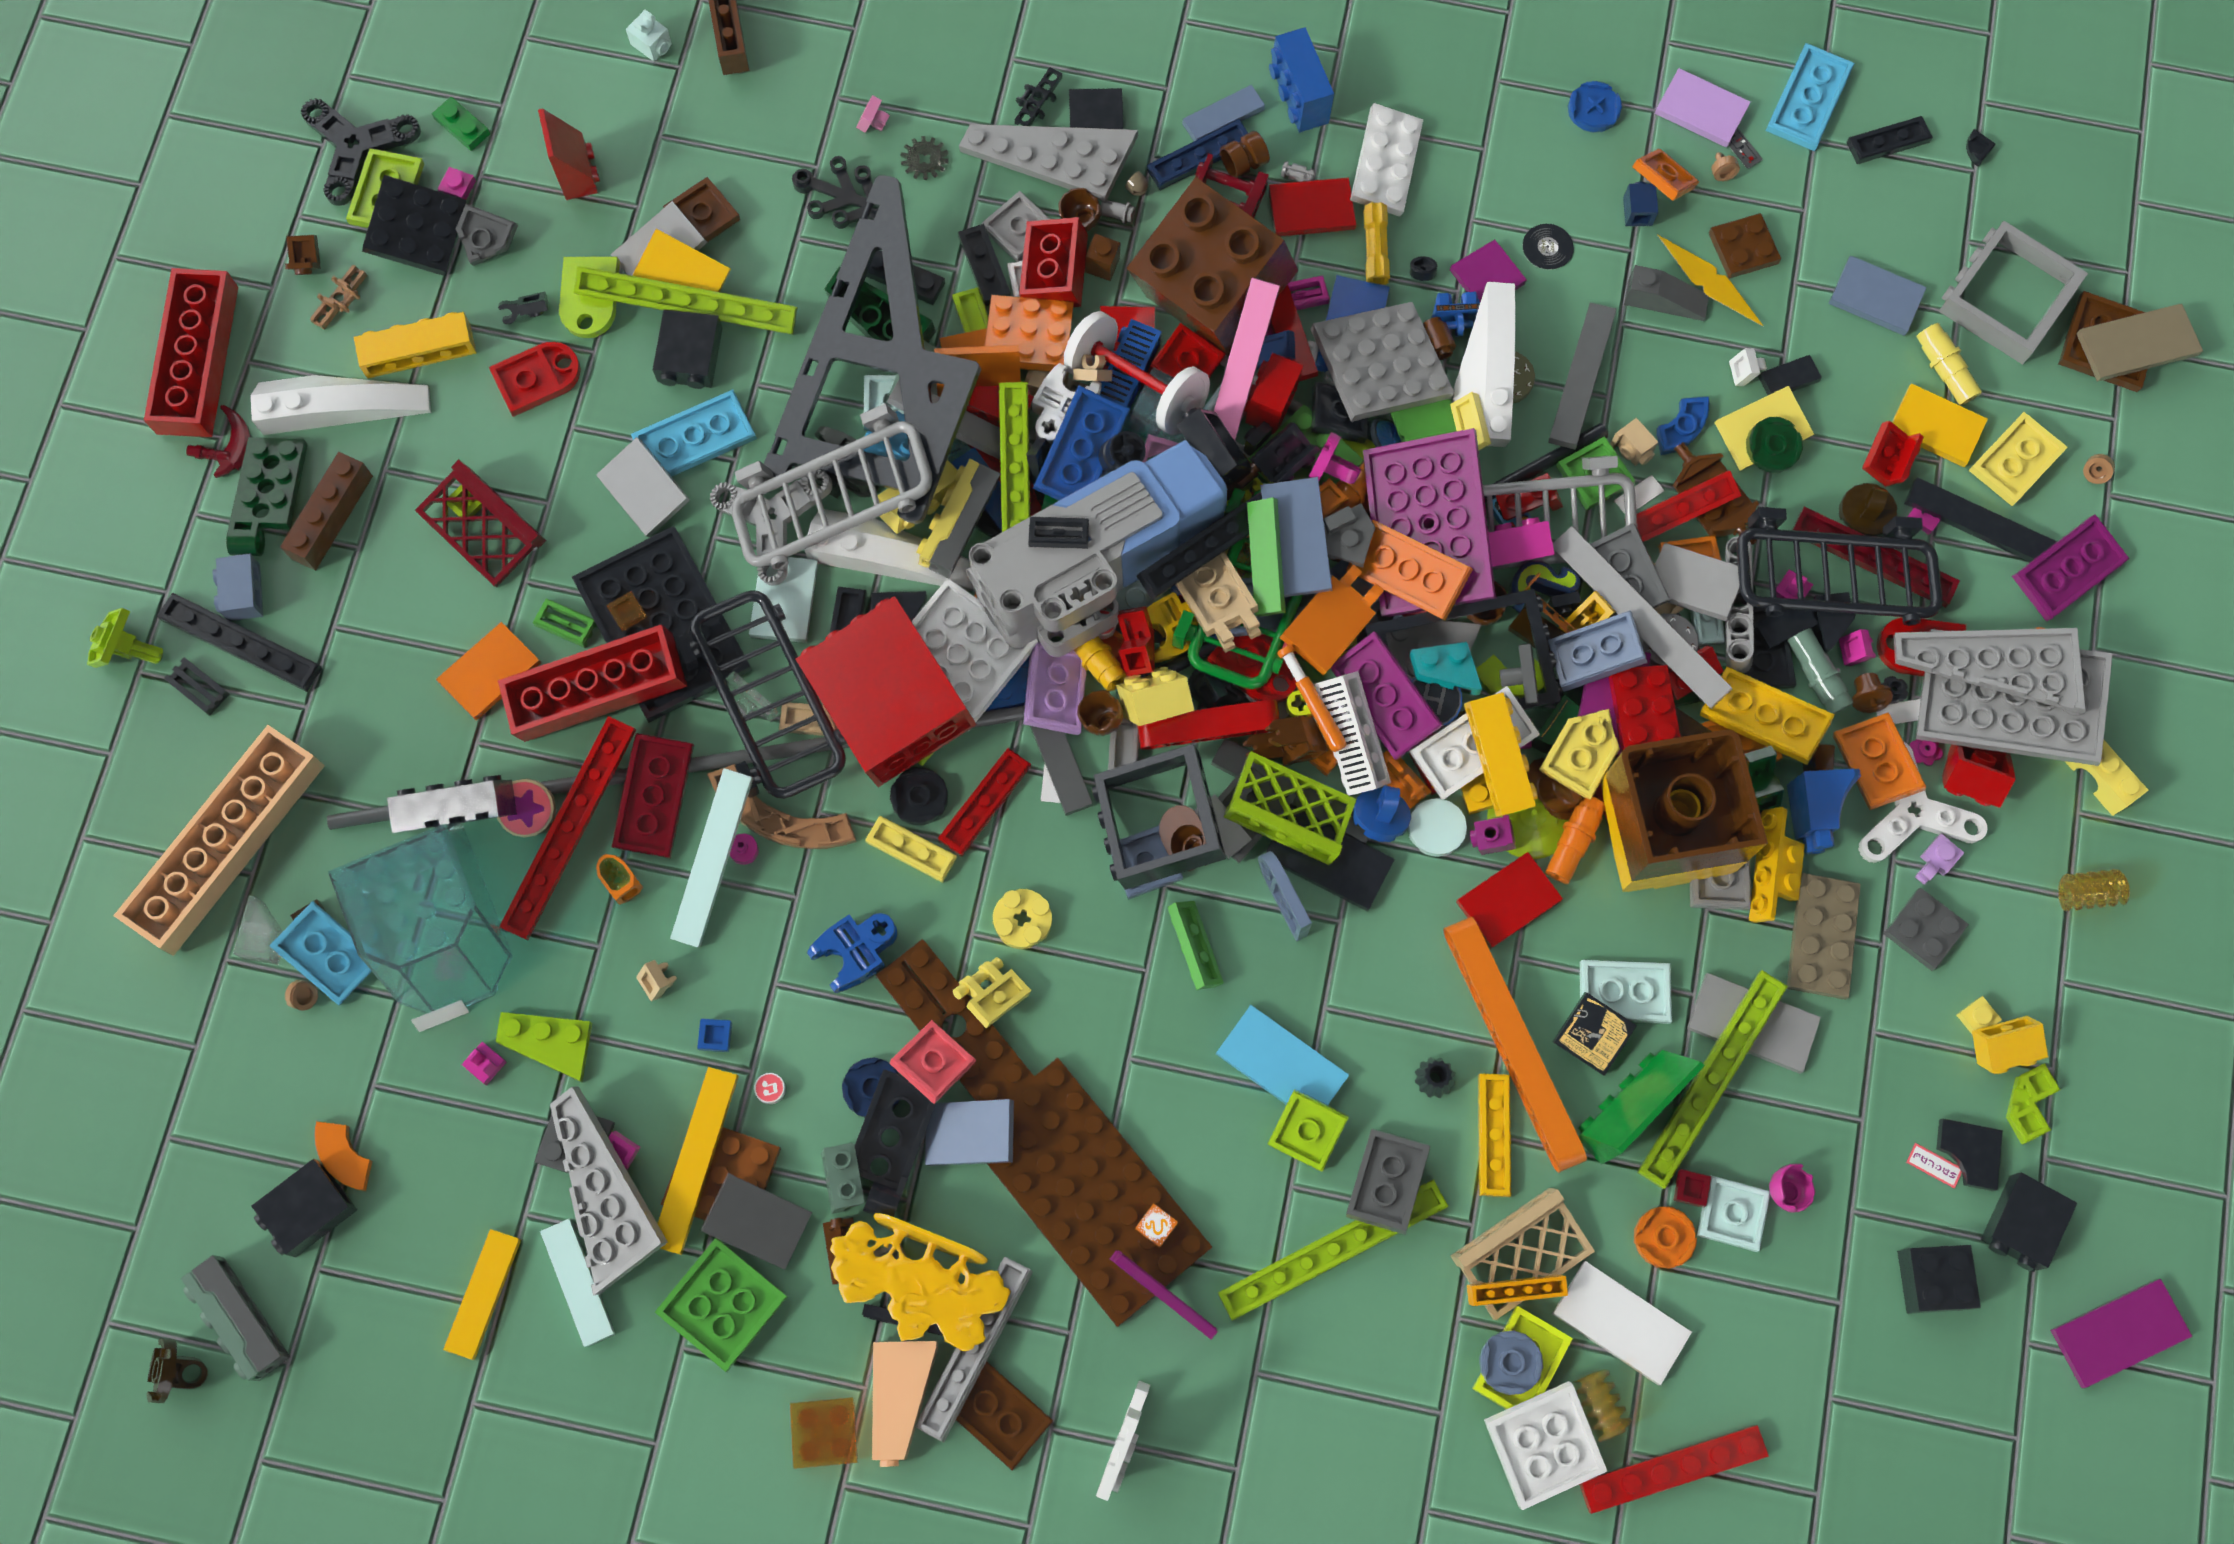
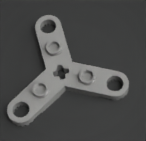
M819 469L813 472L815 479H824L823 486H821V489H818L822 500L831 492L833 484L830 476ZM808 475L789 485L797 516H800L816 504ZM727 482L719 483V485H715V488L711 490L710 501L717 510L732 516L733 502L745 489ZM784 489L769 500L764 498L768 514L772 515L774 513L777 516L775 520L770 519L778 548L787 545V524L793 521ZM730 491V501L723 504L719 503L721 494ZM757 497L744 505L743 514L746 523L756 526L757 556H762L773 551ZM771 564L757 568L760 579L771 586L782 583L788 573V565L777 571L778 574L772 577L766 575V571Z

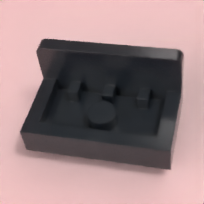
M1290 422L1249 460L1258 467L1259 473L1268 484L1292 481L1295 477L1294 473L1301 467L1309 466L1315 460L1314 455L1320 449L1317 445H1312L1295 423Z

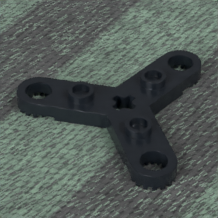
M309 99L310 101H306V104H303V108H301V114L305 122L336 148L328 171V178L326 184H324L325 188H323L328 201L336 206L345 205L352 200L370 148L385 151L412 143L421 134L418 121L412 115L409 116V114L405 116L402 114L400 117L397 116V118L384 119L356 128L321 99ZM315 109H322L319 118L317 116L316 118H311L310 113ZM404 125H412L413 129L408 134L407 132L404 134L399 131ZM354 140H357L359 145L355 144L353 148H350L348 144H352ZM345 187L346 190L342 193L343 195H336V197L332 195L335 188Z

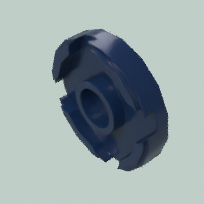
M875 1057L862 1059L853 1064L845 1075L842 1083L843 1098L849 1109L858 1116L866 1117L883 1069L899 1074L887 1061ZM897 1100V1101L893 1104V1107H892L893 1110H894L895 1107L898 1105V1103L900 1102V1100Z

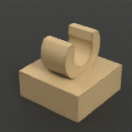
M1083 354L1081 363L1084 369H1073V380L1112 381V370L1102 369L1105 365L1104 355H1095V363L1093 365L1092 355Z
M655 960L645 963L636 977L651 1002L661 998L666 989L671 987L677 979L676 976L666 978L663 974L669 966L666 962L659 965Z

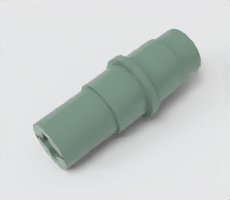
M1808 628L1788 639L1790 646L1802 665V670L1810 682L1808 684L1809 688L1814 689L1828 712L1835 714L1852 705L1854 702L1839 675L1841 673L1840 669H1836L1828 654H1825L1812 629Z

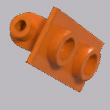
M1388 750L1383 753L1391 783L1387 785L1399 788L1400 797L1412 809L1429 795L1431 790L1402 758L1395 760Z

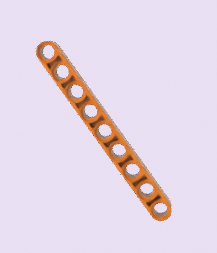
M1469 917L1445 927L1443 931L1449 948L1552 1166L1560 1173L1587 1161L1584 1147L1473 917Z

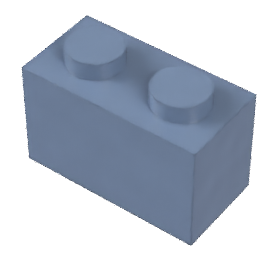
M251 554L216 558V569H213V580L217 586L218 594L214 597L216 611L229 621L263 617L260 563Z

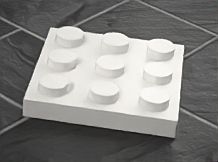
M1569 1381L1484 1419L1521 1510L1607 1472L1575 1388Z

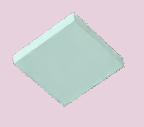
M1710 1175L1711 1182L1707 1205L1701 1211L1697 1236L1754 1252L1760 1251L1770 1191Z

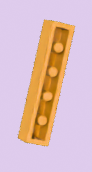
M1564 1275L1467 1285L1468 1302L1472 1306L1568 1296L1567 1280Z

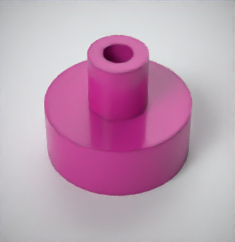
M748 834L736 835L730 857L735 863L740 865L752 863L759 853L755 839Z

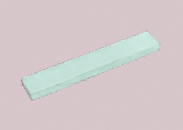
M723 768L670 939L701 947L754 777Z

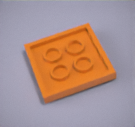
M991 295L985 346L1019 345L1020 369L1051 372L1057 364L1061 363L1064 365V353L1071 335L1074 302Z

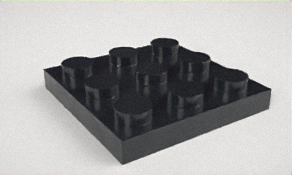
M384 175L363 243L362 252L446 276L458 234L456 227L466 205V199Z

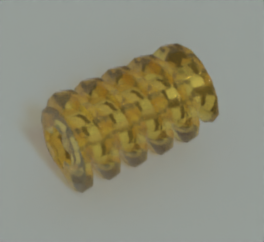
M2118 869L2100 870L2098 872L2089 871L2086 874L2082 872L2074 875L2065 874L2060 879L2058 886L2059 903L2066 912L2070 911L2072 906L2075 910L2083 909L2084 905L2087 909H2092L2095 904L2099 908H2104L2107 903L2109 906L2115 907L2118 901L2124 906L2127 904L2130 895L2127 878Z
M1598 1370L1571 1382H1581V1386L1576 1390L1577 1395L1586 1394L1587 1396L1581 1402V1406L1592 1407V1410L1586 1415L1587 1419L1597 1418L1598 1420L1591 1427L1592 1431H1603V1434L1597 1439L1598 1443L1626 1432V1428L1632 1423L1631 1418L1620 1417L1627 1410L1626 1407L1615 1406L1621 1399L1620 1394L1609 1393L1616 1386L1615 1382H1604L1610 1375L1609 1370Z

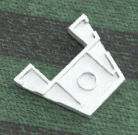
M1138 1381L1096 1494L1097 1497L1108 1501L1112 1491L1118 1493L1128 1465L1123 1461L1130 1462L1139 1437L1138 1434H1135V1430L1150 1388L1149 1384Z

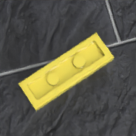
M882 816L878 817L865 840L869 845L942 883L957 859L955 854Z

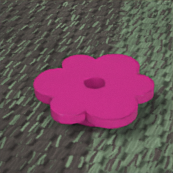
M1915 739V741L1909 744L1916 763L1923 762L1926 766H1930L1934 763V760H1939L1943 756L1941 748L1938 747V742Z

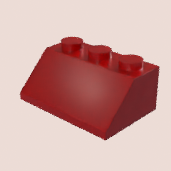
M1079 217L1027 221L1019 291L1020 297L1074 302L1073 307H1081L1088 233Z

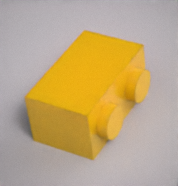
M2028 1015L1972 1031L1977 1064L1991 1073L2002 1074L2009 1071V1068L2019 1065L2031 1066L2036 1064L2037 1060L2048 1058L2043 1024Z

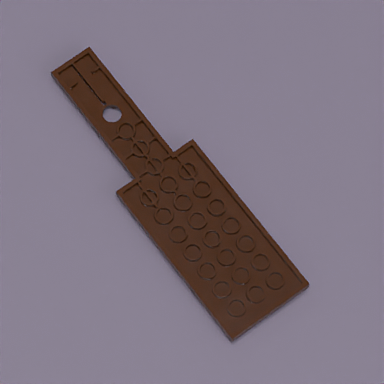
M923 939L876 975L879 982L919 1031L931 1020L943 1029V1023L947 1017L959 1015L966 1021L965 1032L959 1037L952 1038L972 1055L976 1062L959 1079L960 1083L975 1101L1004 1099L1014 1101L1013 1162L986 1164L1116 1327H1119L1155 1295L1110 1260L1115 1251L1119 1250L1166 1287L1212 1248L1211 1244L1057 1057L1034 1076L992 1024L985 1028L966 1007L971 1000L970 996L965 995L961 999H957L954 996L953 990L959 986V983ZM1153 1203L1178 1221V1224L1160 1248L1135 1230Z

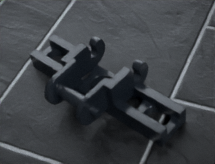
M1049 67L1036 87L1029 84L1024 86L1025 93L1022 97L1016 98L1018 105L1022 106V109L1015 118L1016 125L1031 126L1038 114L1040 119H1044L1045 113L1040 108L1049 97L1051 102L1056 101L1057 98L1053 91L1062 79L1061 72ZM1052 74L1057 76L1053 81L1048 80ZM1045 84L1050 86L1049 90L1043 88ZM1033 97H1041L1043 99L1040 101H1036ZM1025 114L1030 116L1028 121H1022Z

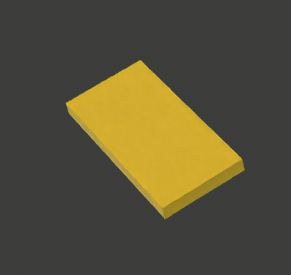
M1727 666L1721 677L1733 689L1712 709L1705 703L1700 711V716L1767 747L1772 745L1774 750L1808 765L1831 725L1835 714Z

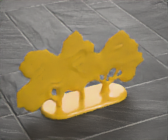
M875 1213L873 1216L879 1225L894 1232L889 1237L877 1238L874 1234V1229L867 1222L858 1221L851 1224L845 1236L832 1238L830 1250L836 1257L831 1269L834 1278L839 1282V1291L844 1302H867L882 1292L889 1293L892 1299L888 1305V1310L892 1319L897 1320L899 1323L897 1331L901 1341L923 1337L930 1325L937 1324L943 1333L945 1342L950 1343L961 1351L972 1350L975 1345L981 1344L986 1339L984 1334L985 1326L980 1316L1002 1311L1011 1292L1009 1288L1004 1287L999 1271L989 1270L980 1274L969 1272L966 1262L984 1265L988 1262L987 1257L983 1254L889 1215ZM904 1237L927 1245L923 1258L912 1260L903 1254L900 1243ZM870 1240L877 1241L874 1246H867ZM884 1244V1247L888 1248L889 1244H892V1248L886 1255L881 1257L874 1255V1251ZM937 1249L959 1259L949 1269H945L934 1259L933 1253ZM895 1250L899 1252L897 1260L892 1255ZM960 1273L965 1275V1281L962 1284L958 1282Z

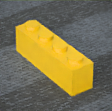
M451 312L434 319L425 318L412 324L394 325L390 329L377 332L367 331L362 335L354 337L359 367L367 379L477 354L471 324L464 312Z
M1504 692L1465 703L1464 707L1496 817L1535 807V800L1538 798L1534 784L1529 783L1526 772L1529 771V763L1525 754L1521 755L1518 743H1521V736L1518 727L1512 724L1510 715L1513 714V708L1510 699L1505 698Z

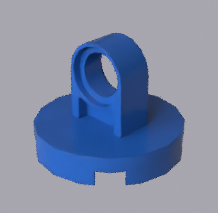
M1384 785L1383 788L1362 792L1357 797L1352 817L1355 825L1359 824L1365 830L1364 835L1378 842H1391L1406 832L1410 824L1411 813L1405 800L1400 797V789Z

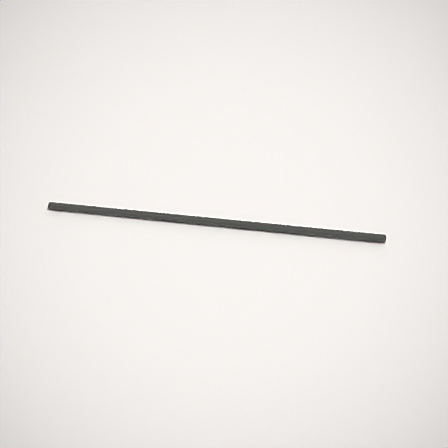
M1024 706L985 711L976 722L977 725L973 728L1024 720ZM825 737L758 747L764 761L791 757L826 741ZM848 744L842 746L843 749L850 748ZM827 746L814 753L831 751V749ZM746 749L694 757L691 759L689 773L724 768L743 761L749 764L752 761ZM628 768L616 770L608 786L625 783ZM577 776L542 781L541 783L547 787L552 795L569 792ZM388 806L327 816V824L330 830L390 820Z

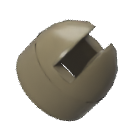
M1138 171L1129 178L1125 188L1135 196L1144 195L1148 188V180Z

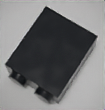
M663 310L652 369L657 382L667 386H675L676 384L688 385L694 389L712 388L723 329L718 315Z
M314 1158L251 1205L256 1212L254 1216L256 1223L264 1231L268 1229L274 1239L271 1240V1243L276 1251L281 1255L285 1254L292 1257L300 1255L357 1211L336 1179L326 1170L321 1161Z
M2022 1172L2010 1175L1980 1240L1989 1244L1988 1248L1991 1251L2002 1256L2009 1255L2018 1260L2017 1264L2028 1271L2035 1272V1270L2047 1269L2052 1262L2077 1206V1202Z

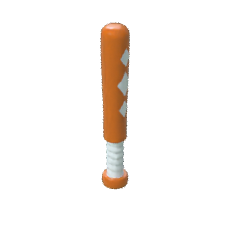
M1293 645L1282 648L1277 654L1280 659L1283 658L1293 677H1295V684L1327 745L1333 752L1342 750L1346 746V740L1309 676L1305 675L1298 660L1295 658V648Z

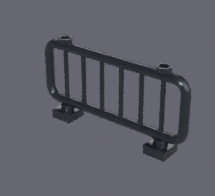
M1758 507L1748 518L1749 529L1743 531L1737 539L1736 550L1741 596L1751 606L1766 608V616L1768 617L1781 616L1784 614V610L1902 617L1904 625L1913 626L1921 623V618L1935 616L1942 607L1943 599L1937 552L1928 542L1912 539L1923 529L1922 518L1894 516L1882 528L1883 536L1781 530L1778 528L1787 520L1786 509ZM1752 539L1766 540L1770 597L1757 596L1751 588L1748 542ZM1772 540L1793 542L1798 599L1776 597ZM1799 542L1821 544L1825 601L1804 599ZM1826 544L1848 546L1853 602L1831 601ZM1854 546L1875 547L1880 604L1859 603ZM1881 548L1902 549L1907 606L1886 605ZM1908 550H1918L1926 556L1931 600L1928 607L1913 606Z
M755 590L740 593L700 611L694 616L690 625V632L694 641L689 643L685 634L674 638V641L688 672L699 668L697 658L702 657L754 765L750 769L746 761L734 765L736 772L754 777L748 797L751 798L760 794L757 785L762 783L770 795L775 798L785 799L840 774L846 763V755L842 746L846 745L847 742L839 729H833L815 690L795 660L798 655L781 623L786 617L780 604L778 603L773 606L767 595ZM746 603H759L765 616L706 641L701 629L704 622ZM766 621L769 622L777 641L718 666L710 646ZM775 647H781L789 666L733 691L730 690L721 671ZM793 671L801 691L750 714L742 715L734 696ZM805 696L814 714L813 716L755 742L746 721ZM817 720L826 741L767 767L758 749L759 746ZM827 746L830 747L834 755V763L830 767L786 787H779L774 782L770 772Z

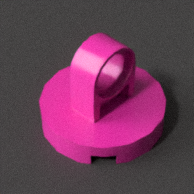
M1331 432L1308 478L1318 477L1319 482L1323 472H1326L1346 483L1355 484L1361 469L1353 463L1333 454L1341 437Z

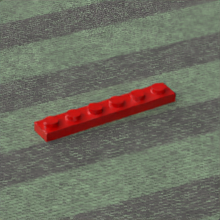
M1754 1425L1598 1475L1579 1485L1588 1511L1592 1514L1769 1457L1759 1427Z

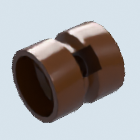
M1252 131L1242 136L1240 142L1234 140L1220 148L1221 160L1229 175L1237 178L1249 173L1250 167L1257 169L1270 162L1267 145L1257 131Z

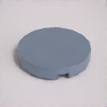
M1503 1331L1490 1337L1482 1347L1479 1357L1480 1372L1486 1383L1495 1391L1506 1395L1525 1393L1541 1377L1543 1369L1541 1351L1530 1337L1517 1331Z

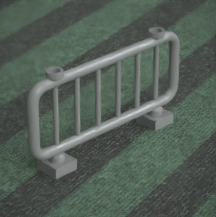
M884 403L860 414L862 424L872 432L869 435L776 477L773 476L772 470L761 461L735 471L737 482L747 488V490L736 497L732 505V517L746 561L755 567H765L771 564L773 569H782L789 564L788 556L896 508L901 513L913 511L916 508L914 500L924 496L931 488L933 481L929 462L917 428L910 422L899 421L897 414ZM899 433H906L908 435L921 475L919 485L906 492L889 441L890 437ZM884 441L900 494L879 503L864 449ZM858 452L874 506L854 514L838 461ZM833 464L849 517L829 526L813 472ZM808 475L823 529L803 537L788 483ZM783 486L798 540L778 548L763 495ZM757 497L773 551L762 556H757L754 552L743 514L744 505Z
M1609 455L1582 458L1583 469L1592 470V475L1483 485L1484 496H1487L1489 532L1494 531L1493 495L1515 493L1516 526L1519 527L1522 526L1520 493L1543 491L1544 521H1548L1550 527L1548 490L1570 488L1573 528L1579 533L1576 488L1598 486L1601 538L1607 536L1604 485L1618 484L1623 488L1626 526L1634 523L1637 527L1634 484L1624 474L1609 473V468L1618 467V457ZM1554 552L1555 555L1495 566L1492 568L1504 569L1520 567L1521 565L1529 561H1543L1547 564L1567 562L1557 552Z

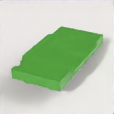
M1450 399L1391 412L1401 442L1456 432Z

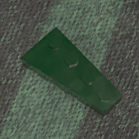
M838 267L824 288L828 298L829 295L831 296L836 284V277L840 267ZM864 281L849 321L866 337L891 341L894 335L888 294ZM843 283L838 297L844 298L848 288L846 283ZM920 313L923 340L929 343L936 330L932 320Z

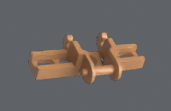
M352 265L342 279H337L333 276L331 280L338 287L329 298L323 297L320 293L317 295L322 304L310 317L311 322L325 329L339 311L349 313L350 310L347 307L354 299H360L356 289L367 277L365 271L359 270L355 265ZM358 273L357 277L352 281V275ZM338 294L344 295V299L340 302L334 299ZM327 306L331 307L329 312L326 311ZM321 315H326L319 323L318 318Z

